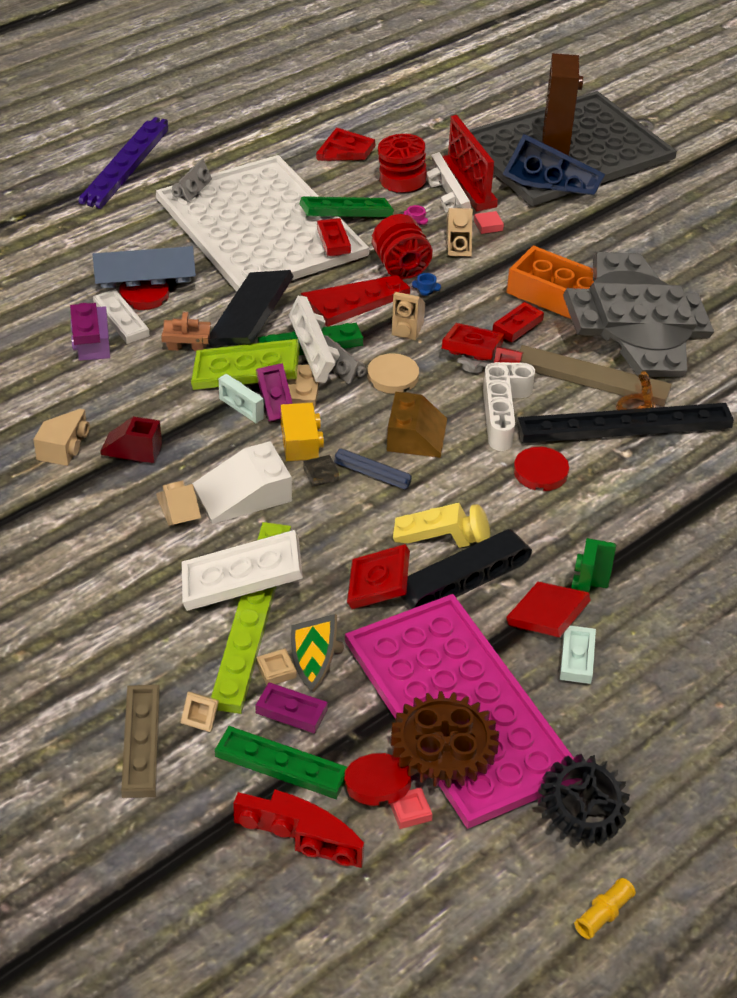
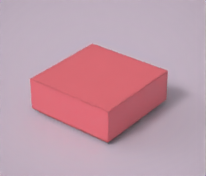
M497 211L474 214V222L481 234L503 231L504 223Z
M421 787L409 790L406 796L397 802L390 803L399 829L432 821V812Z

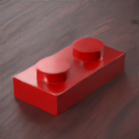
M340 218L317 221V230L327 256H340L351 253V244Z
M523 302L493 323L492 331L505 333L504 339L512 343L542 322L544 312Z

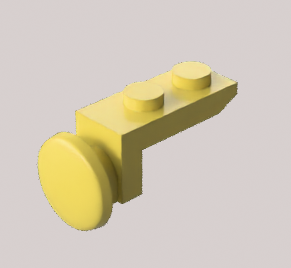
M455 503L395 518L393 540L398 543H412L451 533L456 544L461 548L470 546V543H479L490 538V526L486 513L480 505H471L470 516H466L460 503Z

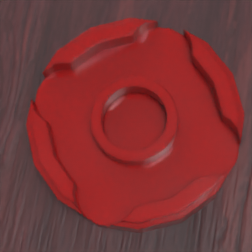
M141 280V286L126 287V282H122L119 292L129 305H133V309L150 310L163 305L162 301L165 299L166 301L168 300L169 285L167 282L166 284L151 285V280Z
M531 447L521 451L516 456L514 475L522 485L529 489L536 490V487L544 488L543 491H551L560 488L567 481L570 469L568 460L563 454L554 449Z
M372 753L361 756L351 762L345 770L344 780L347 792L357 802L370 806H379V802L387 800L388 804L397 802L406 796L411 788V776L408 775L409 766L400 767L399 757H394L387 753Z

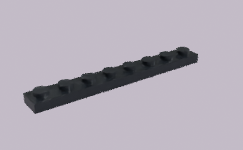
M727 403L518 417L517 427L522 443L727 429L733 427L734 419Z

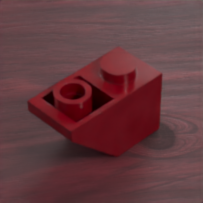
M131 417L108 433L100 450L101 455L155 463L162 447L160 420Z

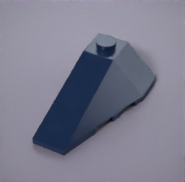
M523 134L502 174L523 186L587 195L596 194L605 176L604 173L526 134Z

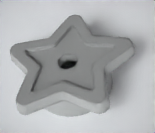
M462 354V357L457 359L458 363L463 364L462 368L465 371L472 373L482 372L483 366L490 364L486 360H477L467 354Z

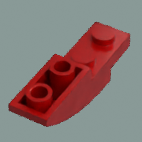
M274 790L271 800L240 792L237 793L233 802L234 823L248 829L256 828L272 832L283 838H295V851L301 852L308 857H321L335 861L343 866L362 868L364 842L351 828L328 811L307 800L279 790Z

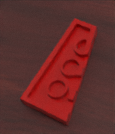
M393 275L303 292L301 296L308 298L313 312L322 315L325 325L329 327L393 302L395 292L410 295L411 287L399 276Z

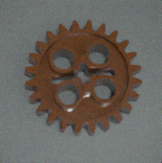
M439 691L437 699H433L429 693H426L424 702L415 697L413 707L404 704L403 713L397 712L396 722L392 723L391 746H393V756L399 757L400 767L409 765V776L419 772L421 783L429 777L433 778L434 787L438 785L440 780H445L448 788H451L452 780H457L461 786H464L466 776L475 782L477 781L478 772L486 774L488 765L494 764L495 755L498 753L499 731L495 730L496 721L489 720L490 712L488 710L479 712V702L470 706L468 704V696H465L461 701L457 700L455 692L451 694L450 698H445L443 692Z

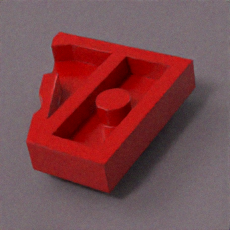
M336 127L317 151L316 158L318 161L366 160L376 146L375 139Z

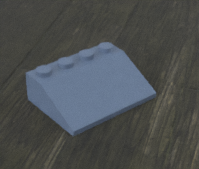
M193 246L92 253L95 284H101V288L116 287V282H126V287L141 286V280H151V285L166 284V279L176 278V283L191 282L190 277L196 276Z

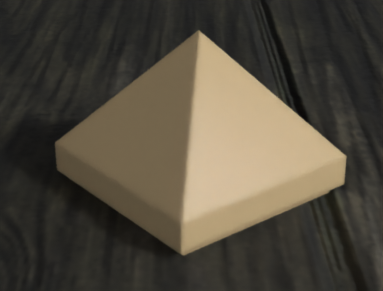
M190 691L187 692L180 723L212 732L219 700Z

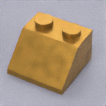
M395 391L388 423L387 451L441 458L447 417L423 395Z

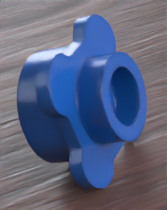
M422 273L418 275L417 280L412 282V287L417 288L421 295H430L433 291L441 289V285L436 283V276L431 273Z

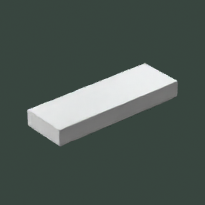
M116 289L93 296V302L96 303L97 307L106 306L108 322L126 344L150 336L149 328Z

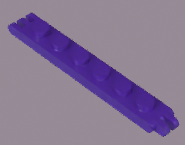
M154 117L151 121L147 120L80 195L79 204L85 205L87 203V206H95L98 209H102L167 133L168 120L162 119L160 121L158 117Z

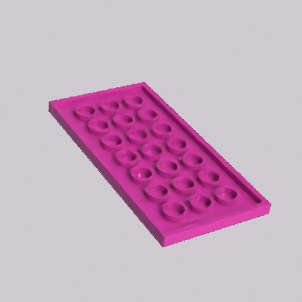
M454 594L345 633L346 645L395 719L397 712L403 713L404 704L413 707L415 697L424 702L426 693H429L433 699H437L439 691H442L445 698H450L451 694L455 692L459 701L468 696V704L470 706L479 702V712L488 710L490 712L489 720L496 721L495 730L499 731L498 753L495 755L494 764L488 765L487 773L478 772L477 781L475 782L466 776L464 786H461L457 780H452L451 788L446 786L445 780H440L438 783L467 829L539 799L542 795L538 793V789L544 783L542 781L544 774L550 771L551 766L555 762L561 763L564 757L569 755L574 759ZM567 779L563 781L561 785L569 786L570 784L579 782L582 779Z

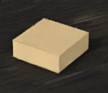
M286 648L256 657L257 667L266 686L269 682L278 684L297 678V671Z

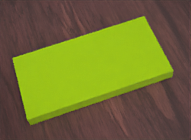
M298 339L196 350L191 379L192 388L197 390L219 387L218 378L225 374L240 381L242 384L258 383L256 369L283 363L287 380L297 379Z

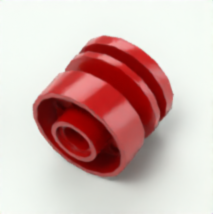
M395 134L384 138L378 144L380 183L384 188L394 192H410L419 189L426 183V147L422 138L412 134Z
M405 214L391 215L383 219L375 227L371 244L388 274L391 276L397 275L404 280L421 274L429 266L432 260L433 249L426 236L422 233L418 223L411 216Z

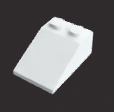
M271 441L242 449L192 483L194 491L211 524L292 501V476Z

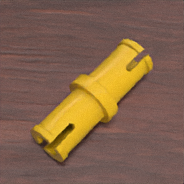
M620 878L605 894H598L592 900V906L574 922L577 932L582 937L590 939L595 936V933L606 922L614 921L619 916V909L636 894L632 883L625 878Z

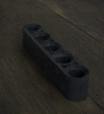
M512 529L505 530L409 575L406 595L400 597L411 609L451 594L458 597L524 565L531 557L532 549Z

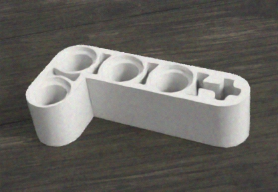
M495 362L488 364L485 368L483 394L488 443L491 448L497 451H506L512 447L515 428L512 398H526L532 394L535 369L530 364Z

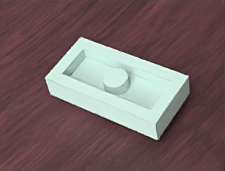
M228 374L218 378L220 400L254 423L264 419V402L258 393L253 392Z
M569 626L564 632L560 680L591 684L596 629Z

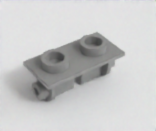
M201 159L195 166L191 167L189 172L178 181L179 183H175L172 186L171 192L175 197L185 196L187 202H190L212 180L204 159Z
M328 336L324 337L327 345L338 349L340 354L332 369L335 374L349 385L354 377H363L366 374L365 364L359 362L344 350L340 344L334 342Z

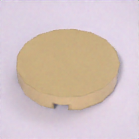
M392 353L384 354L372 359L369 363L367 379L379 391L395 394V391L404 392V389L409 388L410 390L418 383L419 367L408 356Z

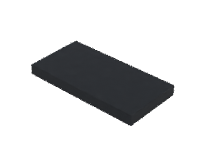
M291 270L250 272L210 332L209 345L252 344L294 276Z

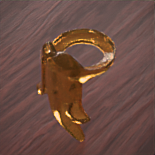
M642 371L638 375L642 385V393L629 394L622 397L617 402V410H627V408L622 407V404L634 398L644 400V404L633 409L656 408L647 372Z

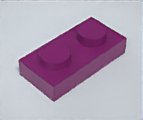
M96 303L70 305L74 345L100 343Z
M283 363L256 369L268 422L281 420L280 405L293 404Z
M269 682L256 703L255 710L256 714L315 734L328 710V702Z

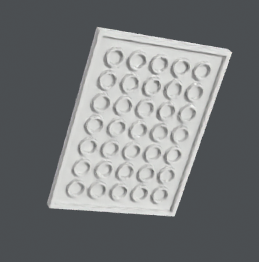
M279 155L211 174L212 180L190 202H187L185 196L175 197L171 192L172 186L156 190L157 200L236 292L250 272L291 270L294 276L293 281L369 256V247L342 219V224L351 244V253L340 256H327L317 230V221L340 217L306 215L299 204L301 197L319 196Z

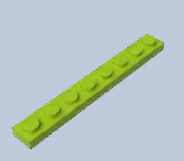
M262 522L257 540L291 531V526ZM277 586L240 597L211 698L219 700L218 711L242 714L256 657L258 656Z

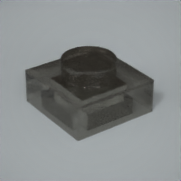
M330 455L303 461V469L312 487L339 481V472Z

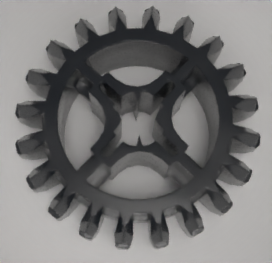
M582 754L576 755L574 759L568 755L562 759L561 763L555 762L551 766L550 771H547L542 777L544 783L538 789V793L542 795L538 800V806L547 809L542 813L541 819L551 818L553 822L549 825V830L559 828L562 831L560 833V840L570 835L573 845H578L581 840H583L586 847L592 846L595 841L600 845L607 841V837H615L618 829L625 825L626 819L624 817L630 810V807L625 803L629 800L630 794L621 792L626 786V781H617L615 779L618 775V770H613L610 773L606 769L607 761H603L598 765L596 764L595 755L590 756L587 761H585ZM567 779H582L579 785H561ZM601 813L606 815L603 821L586 822L590 814L597 816Z

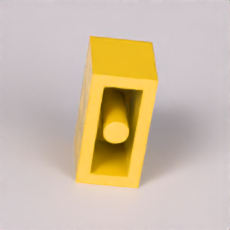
M313 402L280 405L281 430L286 461L319 459V448L324 447L323 432L318 431V429H321L320 414L314 412Z

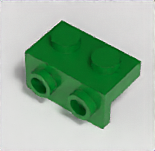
M586 539L584 554H577L574 570L580 572V575L574 574L571 589L589 592L590 586L609 587L616 551L615 543Z

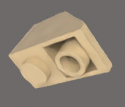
M448 209L446 231L447 256H472L473 209Z
M399 292L394 293L393 336L412 340L417 339L424 323L425 302L420 297Z
M77 409L43 422L33 439L37 460L69 465L73 456L78 454L82 439L86 438L89 433L90 424L86 421L85 409Z
M184 480L163 485V491L156 493L168 526L201 518L193 484L185 486Z

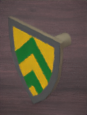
M337 614L291 625V646L295 667L302 681L313 692H315L326 673L330 672L333 653L340 654L344 649L343 642L336 640Z

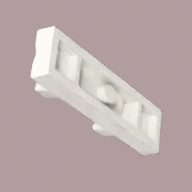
M440 152L432 154L434 169L426 172L427 181L430 187L442 185L447 194L441 197L442 207L445 212H448L449 208L471 209L468 197Z
M298 295L289 313V318L315 381L326 383L329 373L335 366L340 354L338 349L327 345L321 331L325 324L324 317L313 312L307 297Z

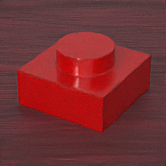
M497 347L494 363H521L523 352Z

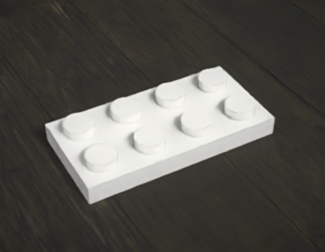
M296 530L182 561V603L186 611L303 579L299 537Z

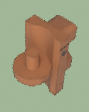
M183 311L182 319L164 320V328L161 335L162 342H166L168 350L178 351L182 349V343H191L194 351L203 350L209 342L211 322H199V319H190L189 312Z

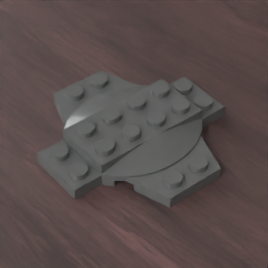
M596 252L593 257L594 282L589 289L567 288L563 294L577 335H600L606 341H609L610 338L617 341L622 347L620 353L638 377H683L687 372L686 342L689 337L710 338L714 333L699 293L684 292L682 286L669 285L660 280L640 253Z

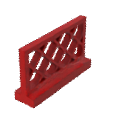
M453 115L450 120L448 155L442 157L476 212L497 208L498 199L492 193L494 161L458 115Z

